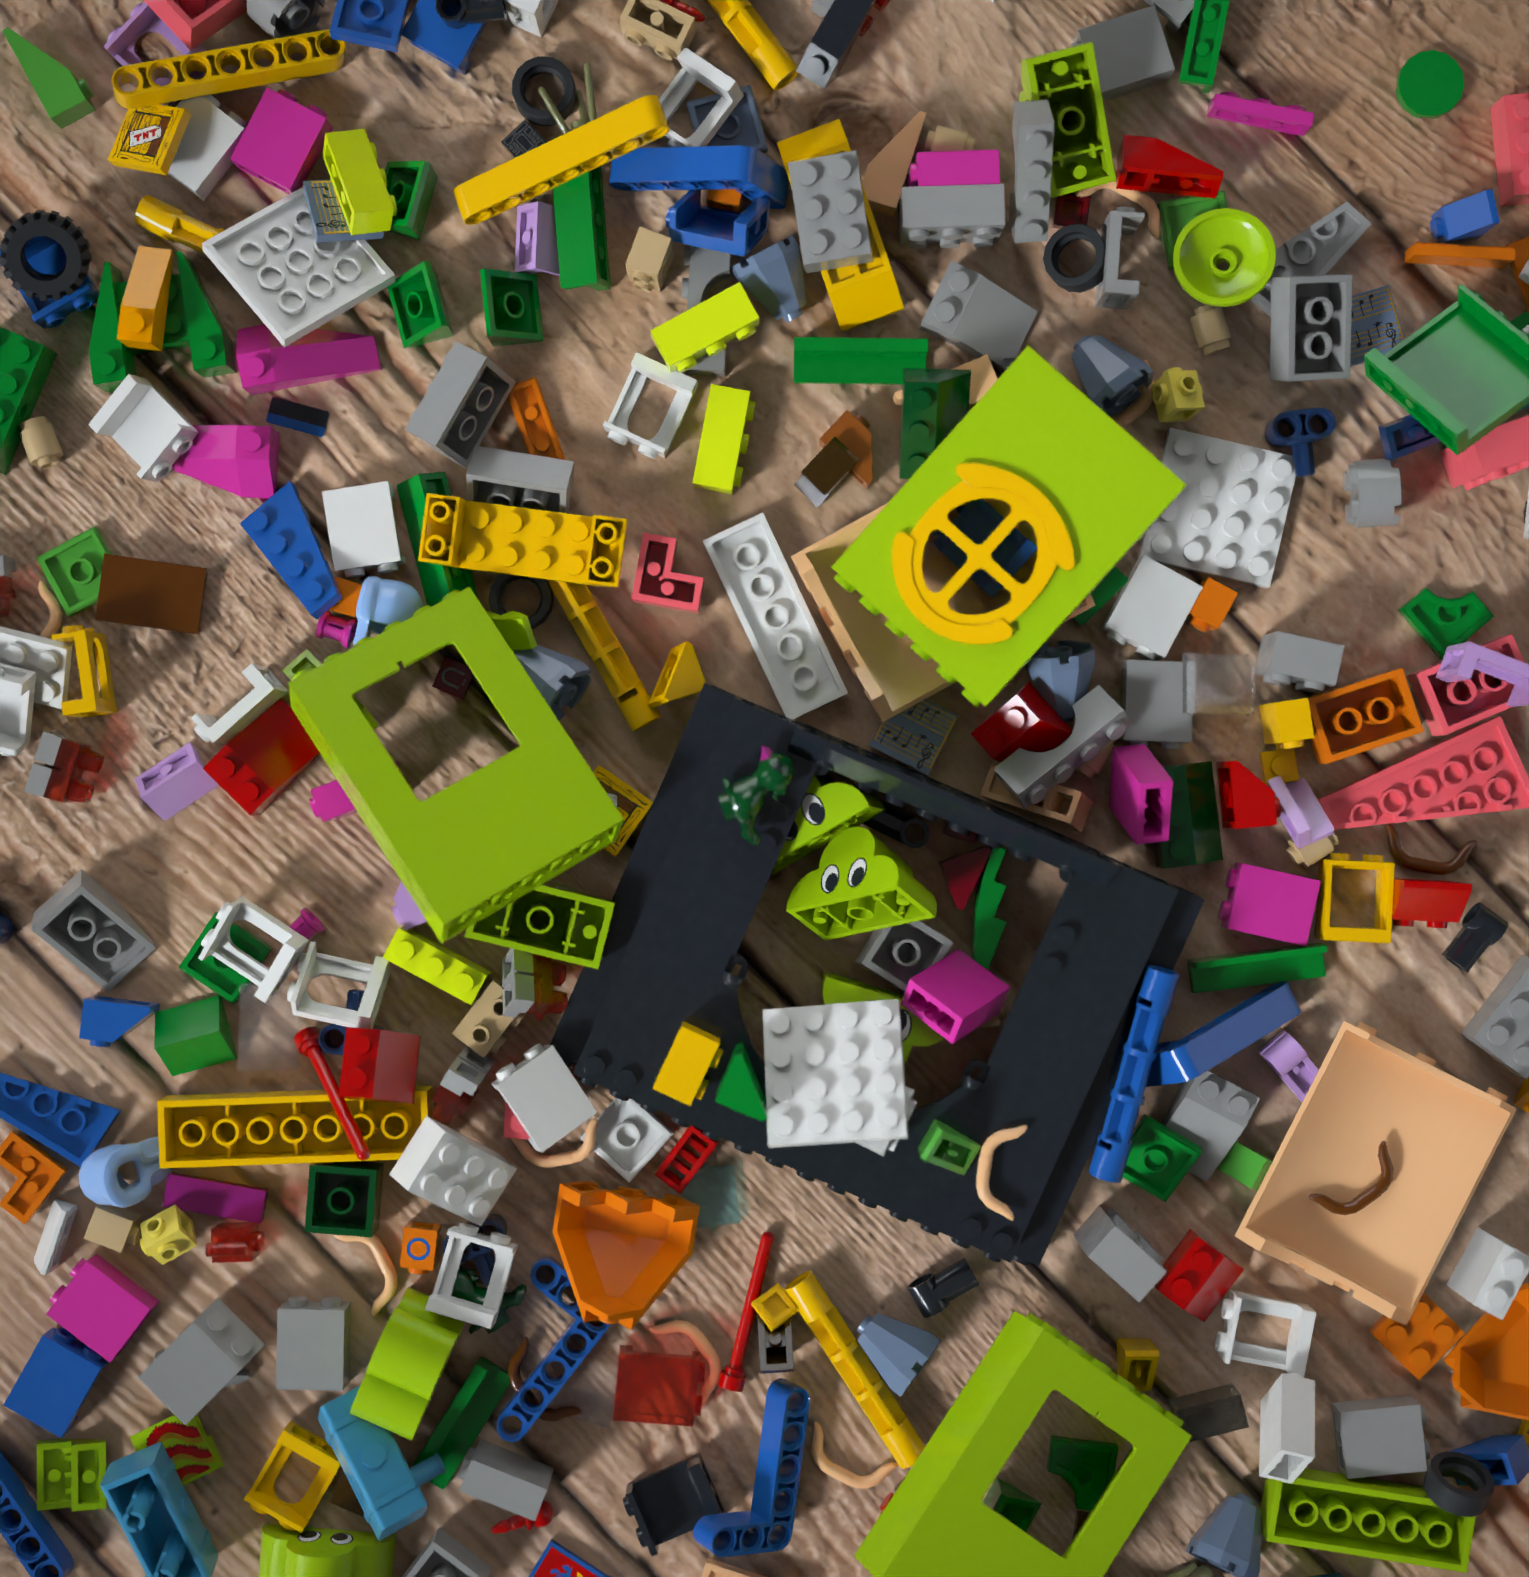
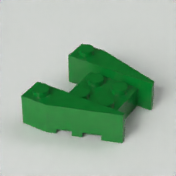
M178 251L176 255L179 274L171 275L163 350L190 346L193 370L204 378L236 373L232 340L224 328L193 262L183 252ZM104 262L89 346L93 385L105 392L115 391L128 374L137 376L134 354L155 352V350L129 348L117 340L120 307L128 281L123 282L122 271L111 262Z

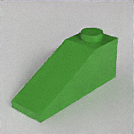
M10 28L2 30L50 119L63 129L96 111L90 100L95 95L84 78L79 80L69 69Z

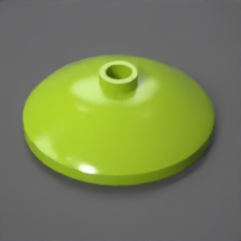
M1231 208L1214 209L1195 217L1179 234L1173 251L1175 276L1185 292L1199 302L1218 307L1238 305L1259 294L1269 282L1276 262L1275 243L1267 227L1255 216L1242 210ZM1225 263L1229 268L1220 270L1217 268V265Z

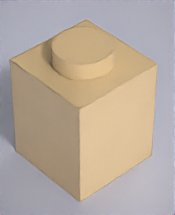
M98 1205L95 1207L84 1239L122 1253L131 1245L135 1246L141 1236L139 1224L143 1215L126 1208Z

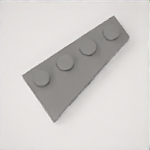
M1345 202L1276 249V262L1271 277L1326 275L1372 223L1349 202ZM1271 278L1264 289L1250 299L1270 318Z

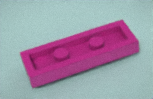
M1221 92L1220 94L1216 93L1210 101L1206 117L1304 136L1312 127L1314 113L1305 111V108L1299 105L1282 107L1272 105V101L1264 98H1256L1252 101L1242 99L1239 94L1234 92Z

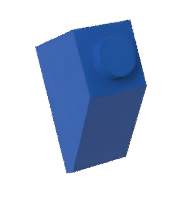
M1493 189L1485 190L1453 202L1436 211L1430 221V231L1432 237L1437 239V243L1459 244L1476 240L1497 225L1500 220Z
M95 995L84 998L79 1039L90 1040V1045L110 1047L111 1043L123 1039L157 1012L160 1003Z
M1523 1435L1490 1436L1451 1451L1471 1456L1482 1463L1490 1471L1494 1479V1485H1518L1529 1473V1450ZM1455 1478L1457 1486H1469Z

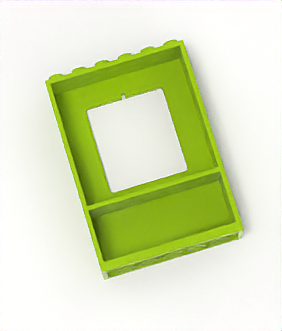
M470 587L462 591L454 590L448 593L440 603L432 607L429 605L421 607L413 614V617L402 623L395 621L385 627L383 633L373 638L365 637L354 644L352 649L343 654L338 652L328 656L322 665L312 670H301L289 681L292 710L441 943L606 848L618 839L624 818ZM453 644L520 746L421 801L415 796L357 706L353 696L400 671L399 663L406 668L437 650Z
M1014 1311L854 1556L873 1577H1103L1192 1436L1181 1428L1184 1423L1181 1419L1163 1409L1159 1403L1146 1394L1138 1391L1134 1385L1121 1376L1116 1375L1108 1366L1087 1354V1351L1070 1339L1065 1338L1057 1329L1045 1321L1043 1322L1030 1312L1027 1317H1024ZM1053 1390L1062 1393L1133 1445L1063 1556L1058 1555L982 1502L983 1496Z

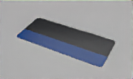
M272 397L266 422L323 437L329 412Z

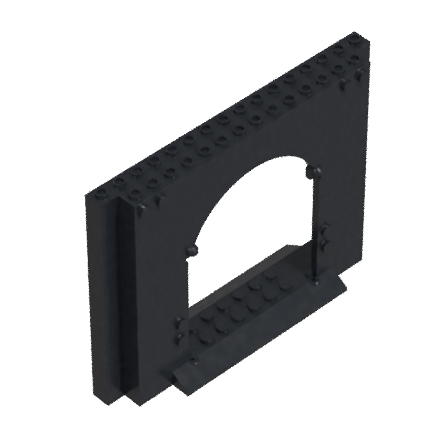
M706 682L703 685L611 900L615 902L599 968L594 969L583 966L550 1045L554 1046L567 1067H570L571 1064L576 1066L573 1074L579 1076L578 1080L588 1086L597 1087L601 1085L610 1089L609 1093L620 1100L628 1101L631 1098L640 1102L641 1107L650 1113L659 1114L661 1111L672 1116V1121L680 1126L690 1128L693 1125L698 1127L710 1139L721 1141L723 1138L735 1143L734 1148L749 1155L755 1152L765 1156V1161L775 1167L783 1168L786 1165L797 1170L796 1174L805 1180L813 1182L816 1178L827 1183V1188L835 1193L845 1195L848 1192L859 1197L858 1201L865 1206L876 1208L878 1205L890 1210L889 1214L900 1221L907 1222L910 1219L920 1223V1228L930 1234L939 1235V1232L952 1237L951 1241L960 1247L969 1249L970 1246L982 1250V1254L995 1262H1001V1259L1011 1263L1013 1259L1022 1265L1028 1266L1029 1263H1033L1039 1266L1106 1119L1112 1098L1110 1093L1112 1088L1115 1087L1124 1055L1123 1047L1124 1043L1128 1041L1137 1009L1136 1000L1146 965H1156L1170 970L1174 969L1205 899L1186 889L1109 857L1102 851L806 723L792 720ZM762 746L769 747L773 752L788 756L794 766V776L791 783L787 786L785 794H779L777 800L772 796V792L766 794L763 807L755 818V829L760 836L761 842L759 845H752L749 841L742 838L741 824L738 818L726 821L717 795L726 792L723 786V777H727L733 784L742 778L751 776L756 771L761 758ZM829 770L855 780L853 783L854 787L864 792L873 794L876 789L885 793V800L894 805L904 808L906 803L917 807L915 811H917L918 815L929 820L936 821L937 817L948 820L946 823L949 825L948 827L959 833L967 835L969 830L978 833L980 841L989 846L999 849L1000 844L1010 847L1008 851L1012 852L1011 855L1030 862L1033 857L1059 869L1061 880L1066 882L987 1062L979 1059L969 1061L962 1074V1083L940 1099L915 1108L910 1119L907 1120L908 1139H899L894 1151L887 1149L884 1157L855 1142L770 1148L768 1146L767 1119L759 1121L715 1102L717 1088L735 1046L742 1042L766 1099L765 1061L755 1048L746 1030L738 999L737 987L744 980L748 970V963L745 958L736 955L814 774L822 776ZM736 963L742 965L738 976L732 974ZM683 1021L721 1038L718 1048L723 1050L716 1068L709 1067L703 1078L709 1082L702 1098L699 1100L694 1097L691 1106L653 1089L654 1082ZM974 1066L980 1068L975 1079L970 1076ZM935 1118L981 1145V1148L986 1139L996 1131L1027 1125L1026 1132L1020 1137L1002 1142L996 1147L990 1174V1192L996 1199L1010 1208L1014 1215L1013 1221L986 1207L978 1196L976 1175L981 1148L965 1175L929 1163L920 1157L918 1147Z

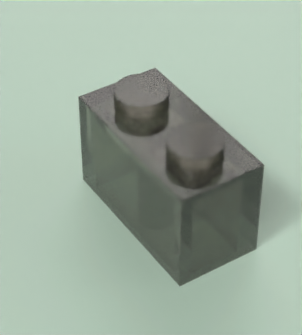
M1232 1383L1168 1399L1171 1413L1184 1422L1181 1428L1192 1436L1189 1442L1249 1427L1241 1394Z

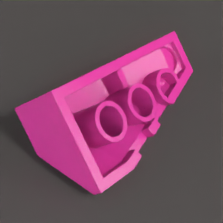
M265 324L238 329L236 358L242 388L251 395L382 370L374 336L315 329L284 347Z
M192 425L199 433L192 440L193 443L190 449L180 455L172 465V470L243 498L269 499L277 492L280 433L270 426Z

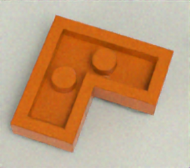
M18 1130L11 1131L0 1146V1165L18 1179L1 1200L0 1206L23 1224H27L69 1168Z

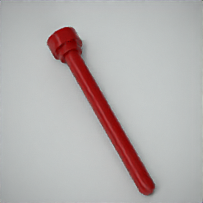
M316 1027L304 1028L294 1036V1043L300 1054L310 1058L356 1156L360 1160H367L370 1157V1150L345 1099L339 1096V1086L319 1045L318 1037L320 1032Z
M766 1231L761 1235L730 1364L726 1365L725 1370L720 1372L718 1386L730 1391L742 1392L744 1390L747 1377L744 1375L745 1369L742 1366L756 1314L751 1304L761 1294L774 1242V1235L770 1231Z

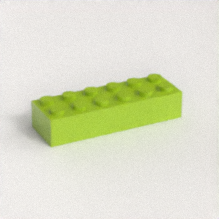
M1305 1468L1292 1484L1265 1478L1260 1508L1262 1511L1261 1533L1268 1542L1467 1573L1476 1516L1463 1517L1446 1512L1427 1496L1423 1486L1366 1477L1346 1479L1341 1473Z

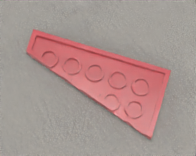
M1496 716L1317 800L1333 825L1334 830L1529 808V776L1501 716Z

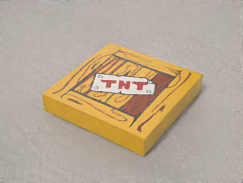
M159 104L128 109L107 160L114 166L167 175L191 114L183 108Z
M598 765L593 773L624 818L617 841L604 848L617 857L652 806L653 801L601 765Z

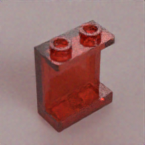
M619 1345L613 1420L693 1427L694 1415L700 1416L702 1407V1395H697L698 1382L704 1383L705 1362H700L699 1352L692 1351V1355L633 1351V1346Z

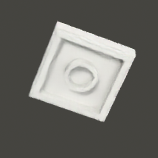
M615 1098L597 1118L596 1145L593 1151L624 1179L630 1182L674 1134V1131L655 1114L644 1110L640 1102L631 1098L628 1101ZM584 1132L583 1135L580 1137V1139H581L583 1142H584V1138H585V1132Z

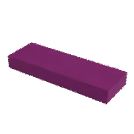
M170 1172L167 1177L162 1207L169 1208L176 1205L180 1210L261 1224L264 1220L269 1189Z

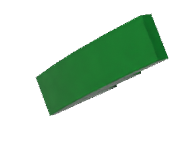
M989 846V849L992 851L979 877L971 932V958L987 970L1006 925V921L994 917L1006 888L1005 885L994 881L1006 849L1001 847L997 849Z

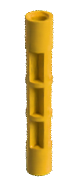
M707 0L774 91L783 89L798 76L799 73L796 72L798 65L773 35L749 0Z
M145 195L142 198L134 218L136 226L171 242H179L203 254L205 253L203 252L202 243L225 231L223 228L217 229L187 215L184 210L151 195Z
M547 580L632 732L660 718L661 714L657 707L652 708L648 705L651 698L588 586Z
M812 1270L800 1274L790 1281L784 1290L798 1307L802 1318L900 1468L905 1469L914 1465L926 1445Z

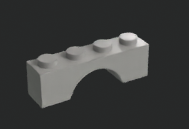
M1048 100L1013 102L1012 135L1015 155L1014 191L1010 192L1009 222L1014 243L1048 241L1054 120Z
M684 245L683 264L689 265V278L682 279V298L688 299L687 310L702 303L708 291L715 284L730 278L731 254ZM726 349L709 357L708 353L696 359L697 364L685 371V375L725 377Z
M1099 684L1072 705L1075 713V726L1070 737L1062 745L1051 751L1039 753L1019 748L994 768L1001 784L1025 810L1032 804L1040 802L1055 785L1069 779L1075 769L1084 762L1094 759L1101 748L1111 740L1120 738L1126 728L1130 726L1124 710Z

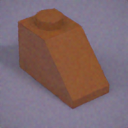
M846 410L819 439V445L824 448L834 437L841 441L860 459L849 473L867 490L873 481L872 434L868 430L870 424L859 413L856 412L852 415Z

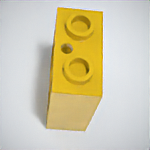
M1330 853V859H1320L1318 880L1321 883L1317 896L1315 938L1329 941L1391 943L1395 863L1384 862V855L1363 854V861L1350 860L1351 854ZM1332 868L1376 870L1374 927L1330 925Z

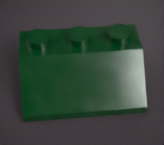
M903 368L898 463L900 479H910L968 414L971 370Z
M1212 761L1164 766L1165 771L1173 779L1169 840L1153 842L1156 867L1165 869L1223 860Z

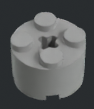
M246 0L249 17L272 39L311 32L320 19L316 14L319 5L323 8L325 5V0Z
M1396 459L1352 461L1351 465H1348L1347 471L1343 472L1344 491H1350V502L1345 505L1346 524H1353L1355 528L1399 524L1400 515H1394V506H1401L1399 467L1392 468L1397 462Z

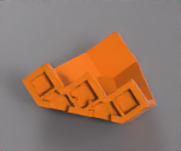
M577 1181L560 1183L552 1232L583 1322L600 1320L607 1324L619 1323L632 1330L692 1255L700 1206L673 1194L665 1193L664 1199L645 1195V1190L618 1186V1190L598 1189V1182Z
M1529 1283L1521 1285L1503 1320L1485 1312L1443 1359L1454 1370L1452 1383L1454 1389L1461 1394L1460 1407L1529 1420Z

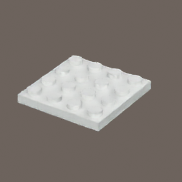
M303 187L202 243L203 252L284 347L395 283V274L366 240L316 242Z
M1169 428L1161 463L1186 484V487L1143 535L1138 558L1145 555L1160 564L1269 588L1296 477L1293 456Z
M899 999L763 1009L766 1108L768 1111L767 1136L770 1148L908 1139Z

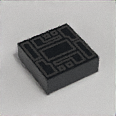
M526 119L501 141L505 149L514 158L547 143Z

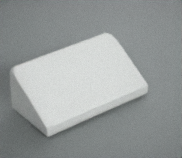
M60 1199L53 1200L34 1256V1263L40 1274L47 1275L58 1268L78 1209L77 1205Z

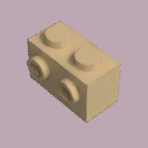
M628 0L619 18L622 34H625L626 40L637 46L646 44L654 48V52L666 60L677 59L684 47L689 48L696 33L695 17L659 0Z
M495 978L452 1033L483 1058L489 1052L495 1055L507 1040L503 1036L504 1032L510 1025L516 1028L528 1013H519L516 1018L503 1016L502 981L498 978Z

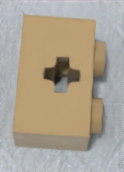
M639 226L625 263L629 281L633 282V287L647 293H651L652 289L661 292L674 257L673 244L670 237Z

